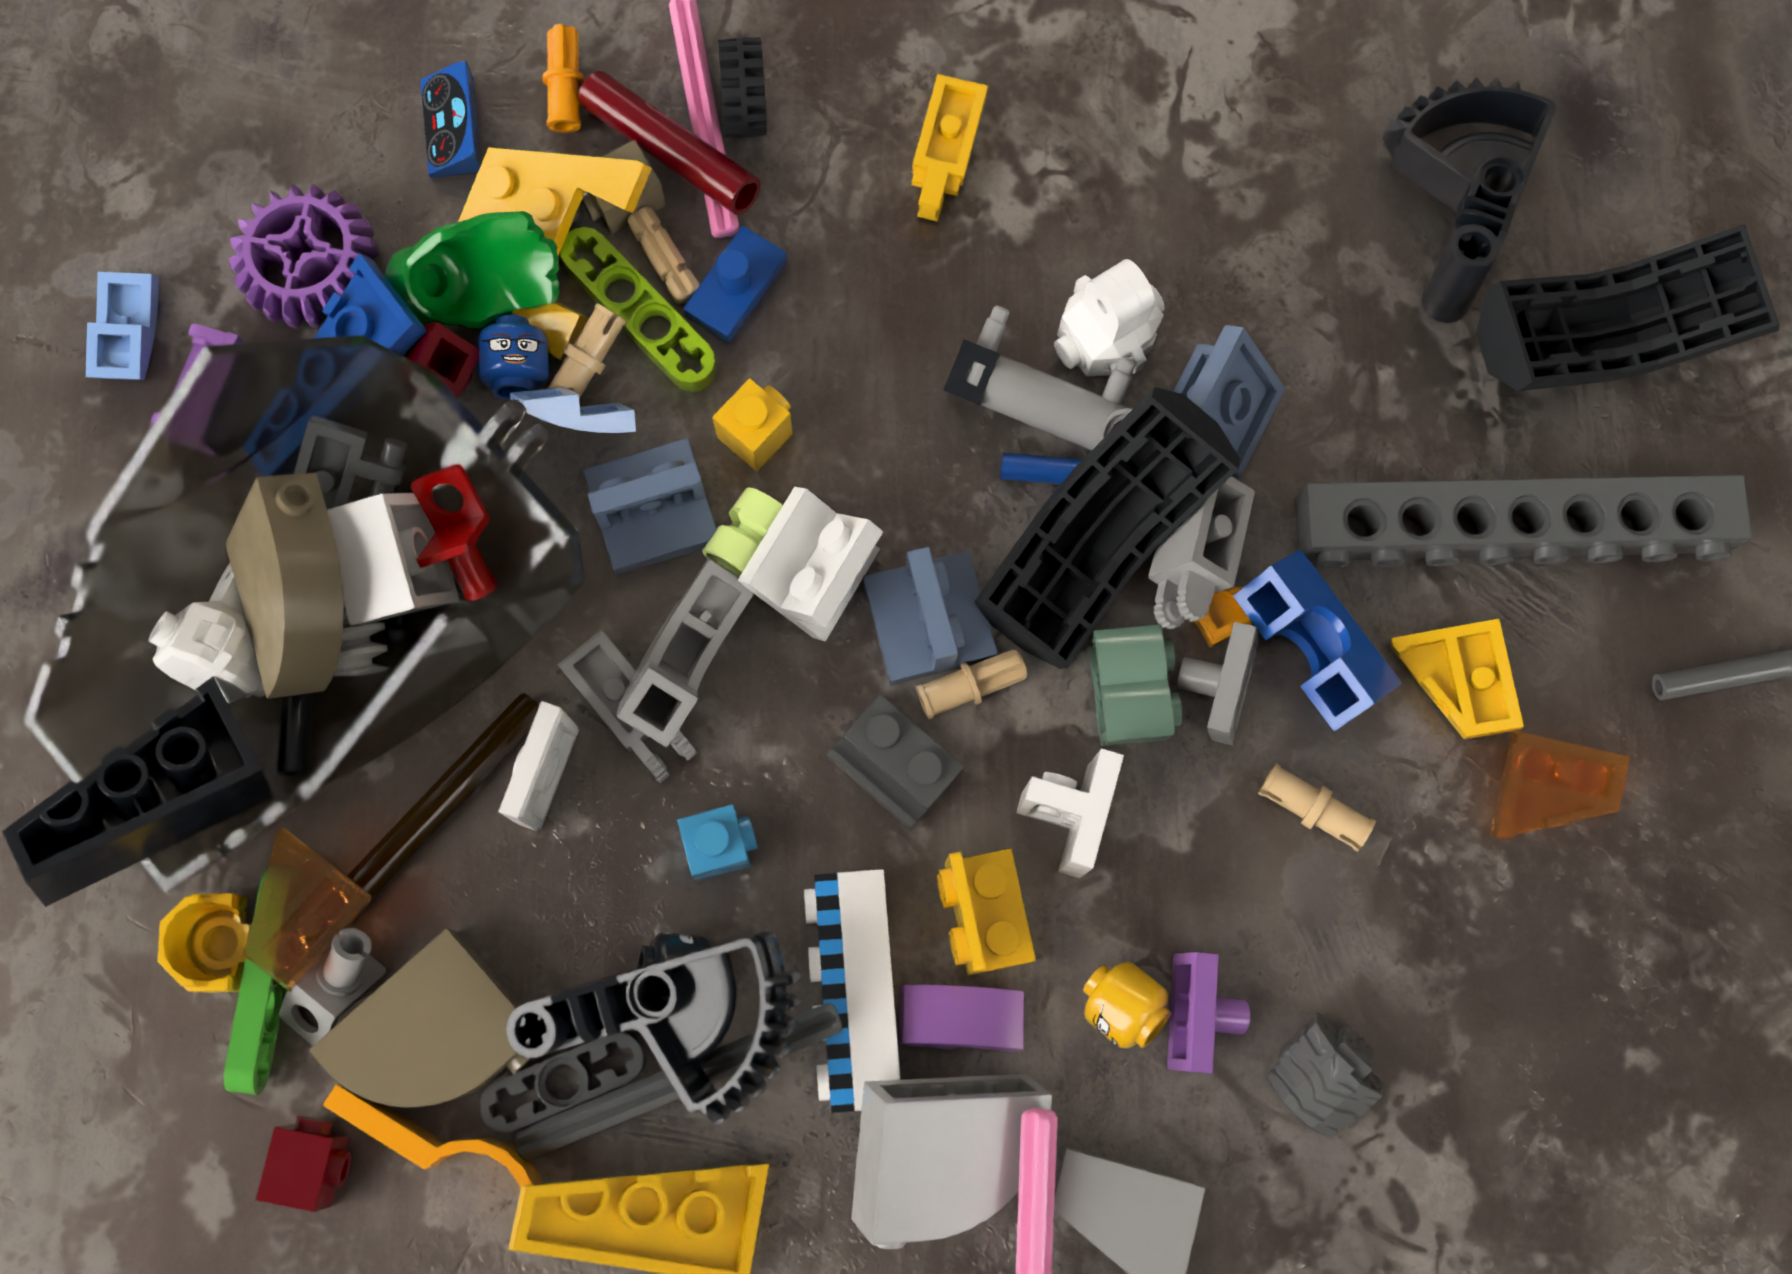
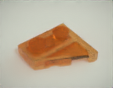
M1512 731L1490 836L1508 839L1515 837L1516 834L1541 828L1549 829L1570 824L1578 819L1595 818L1619 812L1630 757L1524 732Z
M282 827L276 833L274 848L266 876L262 883L253 923H251L243 951L244 957L288 991L292 992L328 951L334 936H340V931L348 928L368 905L372 896Z

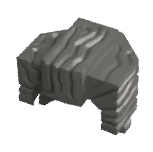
M1319 1012L1316 1013L1314 1018L1310 1019L1308 1025H1304L1300 1032L1298 1031L1293 1038H1290L1282 1046L1279 1056L1280 1062L1267 1075L1282 1101L1311 1129L1330 1138L1338 1133V1129H1342L1344 1126L1351 1127L1357 1122L1358 1117H1362L1370 1109V1106L1374 1105L1384 1095L1385 1083L1372 1072L1374 1049L1371 1045H1367L1364 1038H1359V1034L1356 1031H1352L1351 1026L1347 1023L1337 1030L1330 1023H1327L1326 1019Z

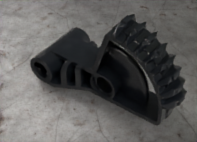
M1477 77L1468 84L1467 89L1457 80L1448 88L1447 92L1437 86L1429 94L1428 98L1420 95L1413 102L1411 108L1405 107L1398 114L1397 119L1393 120L1391 125L1387 127L1383 136V146L1393 157L1391 162L1392 168L1447 205L1456 215L1435 269L1422 296V305L1429 317L1438 322H1456L1462 319L1469 310L1499 255L1517 203L1555 113L1556 106L1553 101L1521 90L1519 80L1510 88L1503 87L1498 77L1488 87H1484ZM1490 123L1528 133L1532 136V141L1528 142L1502 133L1482 132L1460 137L1447 144L1440 151H1437L1421 140V138L1433 131L1456 124Z
M763 931L651 965L580 984L524 1003L515 1008L508 1018L506 1025L507 1038L511 1047L519 1055L527 1058H537L556 1050L623 1031L637 1030L643 1035L686 1109L690 1112L700 1109L712 1123L719 1124L730 1117L731 1111L739 1112L746 1108L750 1102L749 1096L756 1097L765 1091L767 1084L764 1078L770 1079L778 1074L781 1066L775 1057H782L788 1054L792 1047L782 1035L792 1033L799 1024L795 1019L785 1014V1011L798 1007L802 1000L795 994L787 993V986L798 982L801 974L793 970L785 971L782 952L776 935L769 931ZM748 947L752 951L759 979L760 1013L758 1026L751 1048L742 1065L720 1090H716L699 1060L711 1053L722 1041L735 1013L737 985L729 951ZM658 977H661L669 986V1003L665 1002L657 992L656 984Z

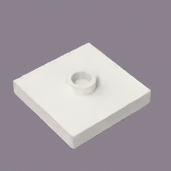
M541 701L526 742L517 755L512 778L498 811L518 825L537 832L543 826L579 732L578 726L561 707Z

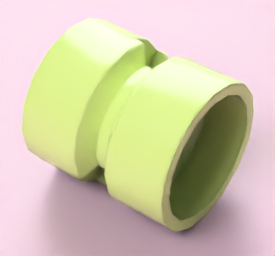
M746 488L729 511L732 524L721 525L717 528L702 550L706 558L710 557L736 575L741 576L783 505L757 489Z

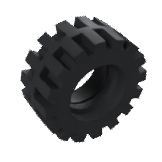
M761 38L718 39L725 137L767 135Z

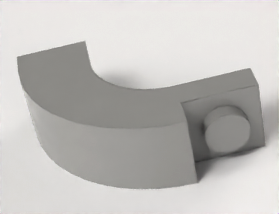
M710 557L707 558L680 602L677 601L637 667L618 706L617 718L666 748L668 747L699 699L698 688L710 662L754 594L737 581L740 576Z

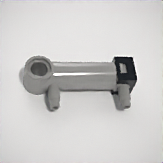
M998 305L993 307L990 317L985 321L977 343L963 340L943 391L1092 451L1111 432L1112 427L1133 409L1123 405L1122 402L1133 379L1132 373L1136 366L1135 361L1125 357L1119 359L1116 368L1111 372L1101 396L997 353L1010 313L1008 309Z

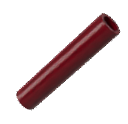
M600 70L593 72L583 82L578 96L579 104L629 141L635 140L639 148L734 215L745 213L754 204L759 195L761 185L760 180L606 72Z

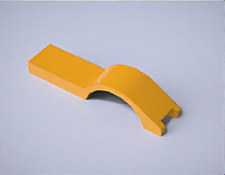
M341 1084L334 1086L323 1103V1106L424 1170L436 1167L453 1154L465 1151L488 1155L506 1166L520 1188L522 1185L543 1184L535 1165L530 1160H523L518 1155L516 1146L492 1137L461 1138L446 1143L388 1105L363 1098L346 1089Z

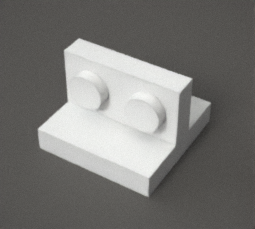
M794 487L737 581L812 638L826 641L862 581L863 576L878 554L880 548L876 546V543L883 531L869 519L838 514L808 489Z
M1101 748L1087 765L1080 791L1076 790V780L1050 772H1044L1042 779L1031 777L1022 791L1017 814L1070 829L1059 866V873L1081 878L1093 869L1124 755Z

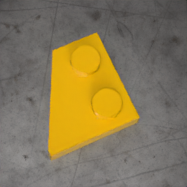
M1499 619L1393 637L1389 641L1392 652L1463 739L1516 731L1524 727Z

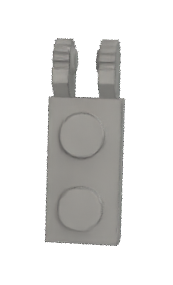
M601 629L557 665L629 753L633 750L659 783H661L670 775L667 772V766L658 755L652 754L643 743L648 736L617 718L618 706L636 670ZM678 730L670 745L679 756L685 757L688 761L697 752L681 731Z

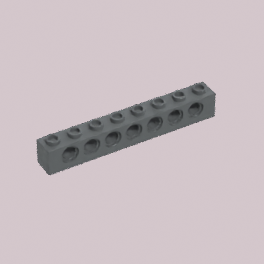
M1744 475L1307 483L1295 498L1298 548L1302 550L1309 561H1317V567L1326 569L1348 566L1351 564V560H1371V565L1374 567H1394L1404 564L1405 559H1425L1428 566H1448L1460 562V558H1480V564L1501 565L1514 561V557H1534V563L1555 564L1567 561L1569 556H1588V561L1591 563H1608L1622 559L1623 555L1641 554L1642 560L1645 562L1667 561L1676 558L1677 554L1696 553V560L1714 561L1730 557L1732 555L1731 550L1752 539ZM1621 512L1628 514L1634 520L1636 531L1625 526L1621 518ZM1676 512L1685 516L1689 523V530L1679 524L1676 519ZM1567 513L1576 516L1580 520L1583 532H1578L1569 525L1566 517ZM1512 514L1519 515L1526 520L1529 526V534L1519 531L1514 526ZM1457 515L1466 516L1474 523L1476 535L1468 534L1460 528ZM1402 516H1409L1417 520L1422 528V536L1409 533L1403 525ZM1355 517L1362 520L1368 528L1369 536L1361 537L1354 534L1348 526L1347 518Z

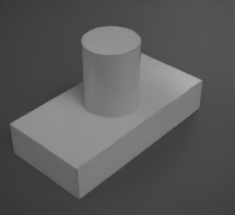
M1234 622L1223 665L1186 656L1182 661L1177 688L1215 697L1207 725L1211 741L1233 746L1259 644L1256 626Z

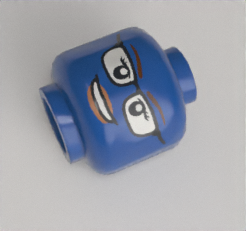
M519 315L500 316L496 319V324L487 326L479 333L477 337V348L479 349L477 375L480 382L485 387L491 389L494 396L511 400L510 393L537 390L547 382L549 378L548 339L541 329L529 324L527 318Z

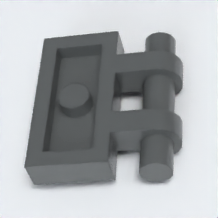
M311 415L294 474H317L327 510L355 502L350 499L356 475L373 480L368 498L379 494L394 493L395 487L403 484L407 470L406 465L403 464L407 444L398 439L386 438L380 456L367 455L363 451L369 432Z

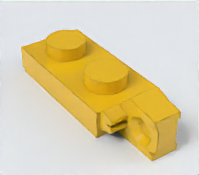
M937 74L912 166L913 177L911 185L922 188L918 202L920 206L917 217L938 222L945 193L957 196L960 185L963 186L987 97L988 85Z

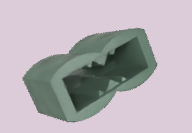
M1161 625L1094 630L1088 638L1101 746L1170 739L1175 735L1174 726H1180L1182 723V707L1179 694L1177 692L1170 693L1167 680V671H1173L1175 668V653L1171 638H1163Z

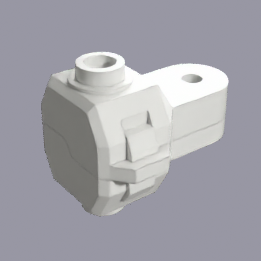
M1124 259L1093 279L1086 275L1078 279L1074 288L1075 294L1069 298L1061 318L1057 333L1059 339L1054 342L1055 350L1066 367L1072 369L1078 366L1087 377L1111 375L1112 370L1116 368L1121 357L1135 361L1136 366L1132 373L1133 375L1143 370L1147 361L1145 355L1152 349L1158 328L1164 316L1162 312L1165 310V305L1159 292L1153 285L1149 284L1143 272L1134 262Z
M229 563L209 602H193L176 615L166 611L152 630L149 642L157 645L156 653L153 657L156 667L172 679L196 690L197 687L214 676L227 703H233L244 697L249 698L251 695L262 698L265 695V690L233 571Z

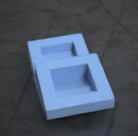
M98 272L96 323H87L86 377L123 380L145 379L155 336L160 277L141 273Z
M565 387L510 393L512 405L543 421L561 427L596 433L636 432L634 409L619 402L580 407L579 394Z

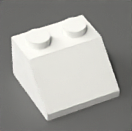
M414 493L379 494L327 510L340 563L343 613L348 616L350 626L376 622L459 601L452 572L445 560L424 568H420L416 561L435 534V531Z

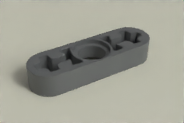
M620 1032L590 1041L518 1071L515 1075L511 1074L490 1084L481 1097L480 1113L482 1119L487 1126L497 1132H514L630 1084L642 1074L645 1068V1049L635 1036ZM617 1042L620 1049L631 1048L634 1058L626 1063L628 1073L620 1076L617 1069H607L595 1074L602 1085L592 1089L591 1071L581 1059V1056L590 1052L592 1064L608 1058L611 1055L609 1046ZM562 1064L572 1066L580 1077V1086L577 1093L567 1100L556 1098L548 1087V1078L551 1071ZM535 1075L536 1092L547 1108L538 1112V1102L535 1100L516 1109L517 1120L514 1122L511 1121L508 1114L497 1115L494 1105L502 1101L501 1091L507 1088L511 1096L528 1092L533 1088L527 1082V1078Z

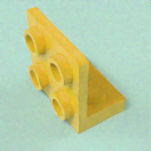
M1012 848L962 858L961 851L950 853L944 863L945 869L939 870V875H936L943 909L953 907L957 927L951 928V931H948L955 966L965 964L967 976L1035 962L1036 958Z

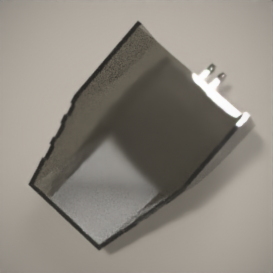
M363 335L204 346L90 523L85 540L93 545L89 561L77 564L70 586L76 589L78 593L72 611L68 614L59 615L54 633L62 638L56 658L43 662L24 718V723L75 783H78L101 766L102 762L100 759L118 745L124 749L153 727L151 721L170 707L176 711L198 694L196 690L172 679L156 667L153 657L156 653L157 645L149 642L151 632L166 611L176 615L193 602H209L222 574L230 563L225 543L256 477L294 474L311 415L369 432L363 451L367 455L380 456L386 438H394L406 443L407 449L403 464L406 465L407 470L403 484L396 486L394 493H413L411 483L414 479L454 464L462 465L491 518L479 536L476 545L499 585L496 586L497 588L483 598L466 601L453 575L459 601L404 614L403 625L408 631V637L404 643L399 645H393L386 639L385 632L391 625V618L378 621L385 623V629L371 635L370 641L387 645L388 651L372 658V664L389 667V669L367 675L333 676L325 691L312 693L305 776L289 777L276 774L282 697L267 699L266 694L262 698L251 695L249 698L244 697L236 702L228 703L263 769L274 797L140 861L165 892L171 891L410 738L447 712L519 652L584 584L585 576L579 531L524 471L543 448L542 446L546 444L550 436L549 432L541 424L537 423L527 428L507 452L501 446L526 414V407L518 399L514 398L504 403L487 424L483 426L435 372ZM356 475L350 499L358 501L368 498L373 480ZM439 484L434 487L433 498L440 508L446 511H457L463 507V497L457 488L449 484Z

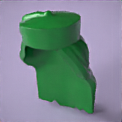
M527 212L486 213L435 228L432 232L423 236L416 245L400 249L390 258L386 267L385 277L422 325L438 322L448 327L464 325L469 328H481L498 317L518 309L540 308L556 303L559 295V282L556 276L559 270L558 247L554 240L544 236L543 230L535 224L532 215Z

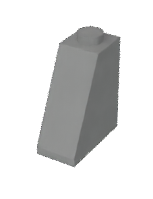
M1060 1146L1058 1157L1056 1158L1054 1211L1128 1274H1186L1205 1187Z

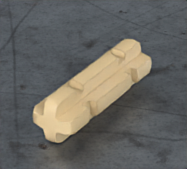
M647 206L642 207L628 217L629 228L637 241L642 244L643 251L662 282H665L667 285V290L677 304H684L690 300L699 287V283L691 270L687 269L685 260L667 231L661 227V221L654 210Z

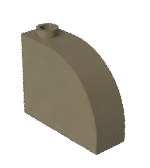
M316 473L256 477L225 545L267 699L325 691L334 676L340 657L344 614L339 557Z
M448 928L443 930L309 1049L321 1066L346 1089L370 1101L397 1107H423L449 1103L465 1098L490 1085L508 1069L515 1075L535 1059L519 1055L511 1047L507 1038L506 1025L508 1018L513 1010L522 1004L459 931Z

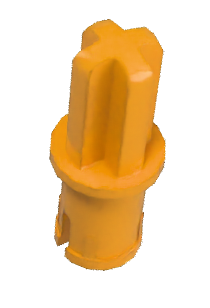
M556 24L547 33L548 70L542 75L543 84L548 87V119L546 120V125L554 132L572 133L581 128L578 96L579 88L584 82V75L579 72V34L575 27Z

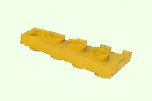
M756 1163L522 1185L508 1249L662 1274H750L769 1164Z

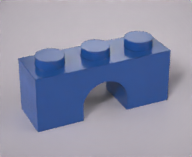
M1301 549L1268 567L1233 595L1234 599L1266 641L1273 636L1282 635L1296 643L1304 652L1310 664L1311 677L1300 687L1334 732L1402 684Z

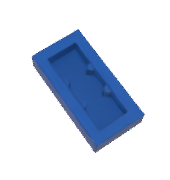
M742 225L727 248L718 256L712 269L683 308L685 317L729 344L786 264L787 252Z

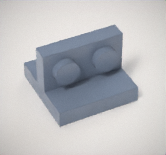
M1225 325L1215 346L1197 344L1173 392L1184 394L1218 422L1240 457L1239 469L1232 475V477L1240 479L1286 388L1244 327Z
M688 438L583 469L590 491L587 495L593 515L601 528L613 571L616 575L701 550L716 531Z
M929 547L907 552L906 566L863 576V583L890 685L960 668V664L966 662L968 666L998 655L990 623L974 602L981 591L969 550L932 559Z

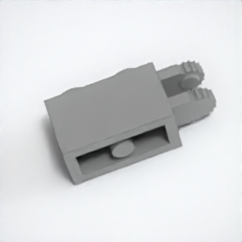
M1232 476L1155 548L1148 579L1158 584L1155 597L1156 605L1153 606V613L1155 614L1154 619H1157L1158 624L1162 625V628L1166 627L1167 630L1180 627V624L1184 623V619H1189L1191 622L1204 618V616L1208 615L1207 611L1210 610L1208 605L1212 602L1213 594L1234 587L1255 491Z

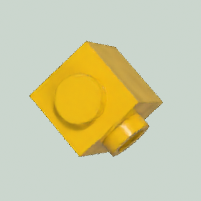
M749 378L712 417L717 438L757 472L793 434L791 413L788 411L791 406L776 389L769 385L762 389Z

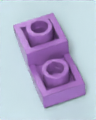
M950 985L900 986L898 1045L946 1050L960 1047L1004 1052L1023 1050L1024 991Z

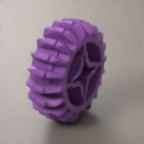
M291 184L289 195L286 198H281L278 193L270 190V201L272 203L265 208L252 202V211L256 216L253 220L238 219V227L244 235L230 238L231 247L236 252V255L228 259L231 269L237 274L234 277L236 287L242 294H246V300L254 310H263L264 315L275 323L283 318L289 327H293L296 330L304 318L311 327L319 329L321 317L326 315L322 312L334 292L342 295L355 275L349 268L357 255L361 253L373 260L380 255L379 246L372 239L374 237V230L369 221L362 218L363 215L355 204H352V202L346 203L341 194L333 190L328 195H325L320 187L313 184L304 196L299 187ZM324 227L333 229L343 235V250L334 249L323 236ZM268 264L277 265L283 271L282 274L287 279L285 288L269 282Z

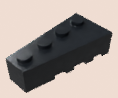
M214 676L197 687L196 691L198 694L176 711L170 707L151 721L153 727L123 749L118 745L100 759L102 765L78 783L68 782L2 831L24 881L45 907L274 797L263 769Z

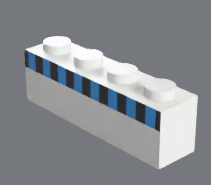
M884 869L814 875L815 889H804L806 923H818L819 946L808 947L811 982L822 981L823 1004L832 1003L842 1023V1031L839 1034L822 1040H826L828 1064L817 1065L819 1101L830 1100L831 1113L862 1111L864 1081L900 1080ZM821 1005L812 1006V1009Z

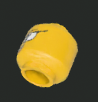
M1124 961L1112 969H1109L1106 965L1100 966L1088 979L1083 988V992L1089 996L1084 1009L1085 1019L1120 1048H1131L1136 1044L1141 1048L1148 1046L1164 1028L1172 1013L1166 1008L1169 997L1167 990L1140 967L1129 961Z

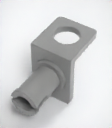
M347 928L341 930L340 936H334L331 947L290 981L279 1011V1017L312 1046L336 1026L339 1017L385 976L386 968L369 955L372 946L370 938L359 929ZM298 1005L305 1007L314 1015L318 1022V1028L311 1026L302 1018Z

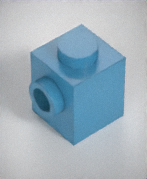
M733 804L677 820L691 876L697 882L752 867L748 851L758 849L749 815L739 818Z

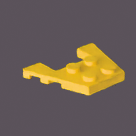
M488 147L458 222L486 213L524 211L532 215L535 224L543 230L546 238L554 240L558 247L557 255H559L585 192L633 213L652 167L635 160ZM558 302L540 308L518 309L511 312L513 315L527 318L529 324L541 329L548 339L549 352L554 357L563 361L567 356L563 351L568 342L574 345L589 318Z

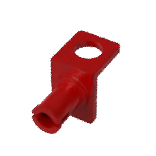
M454 464L414 479L411 483V489L435 531L433 537L416 559L419 567L424 568L445 560L459 584L466 601L478 600L490 594L497 588L496 586L499 583L493 577L476 543L491 518L463 466ZM439 484H449L457 488L463 497V507L457 511H446L440 508L433 498L434 487Z

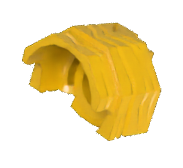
M234 893L192 894L191 896H186L160 921L158 963L187 991L208 993L239 992L252 925L246 924V912L244 909L247 907V896Z

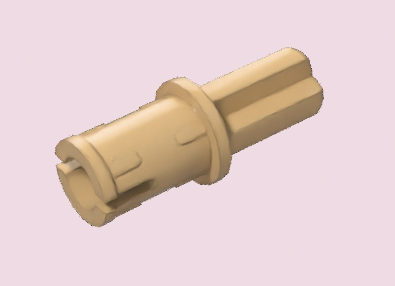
M1012 649L971 666L963 662L960 664L961 670L915 687L921 706L929 720L934 718L935 715L974 701L976 705L981 704V697L1023 681L1028 675L1022 656L1017 650Z

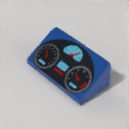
M460 61L420 80L430 178L478 173L482 164L474 77L468 62Z

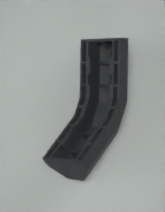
M1745 224L1613 269L1582 275L1499 281L1486 291L1476 336L1488 374L1517 391L1609 382L1656 371L1779 331L1780 325Z
M1154 387L1071 471L1039 510L974 601L989 623L1022 650L1059 669L1068 668L1131 576L1154 549L1239 469L1240 457L1218 422L1184 394Z

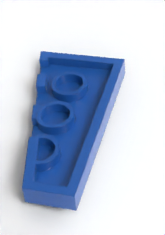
M361 253L357 255L349 268L355 275L343 294L339 295L334 292L322 310L328 317L312 342L304 339L293 356L295 359L294 370L285 384L276 383L239 440L240 445L262 476L288 475L296 467L311 415L338 423L427 332L374 261Z

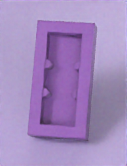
M1200 952L1173 953L1170 1011L1172 1013L1169 1019L1167 1070L1213 1074L1215 1032L1243 1035L1249 1028L1250 1007L1246 1000L1217 997L1219 954Z

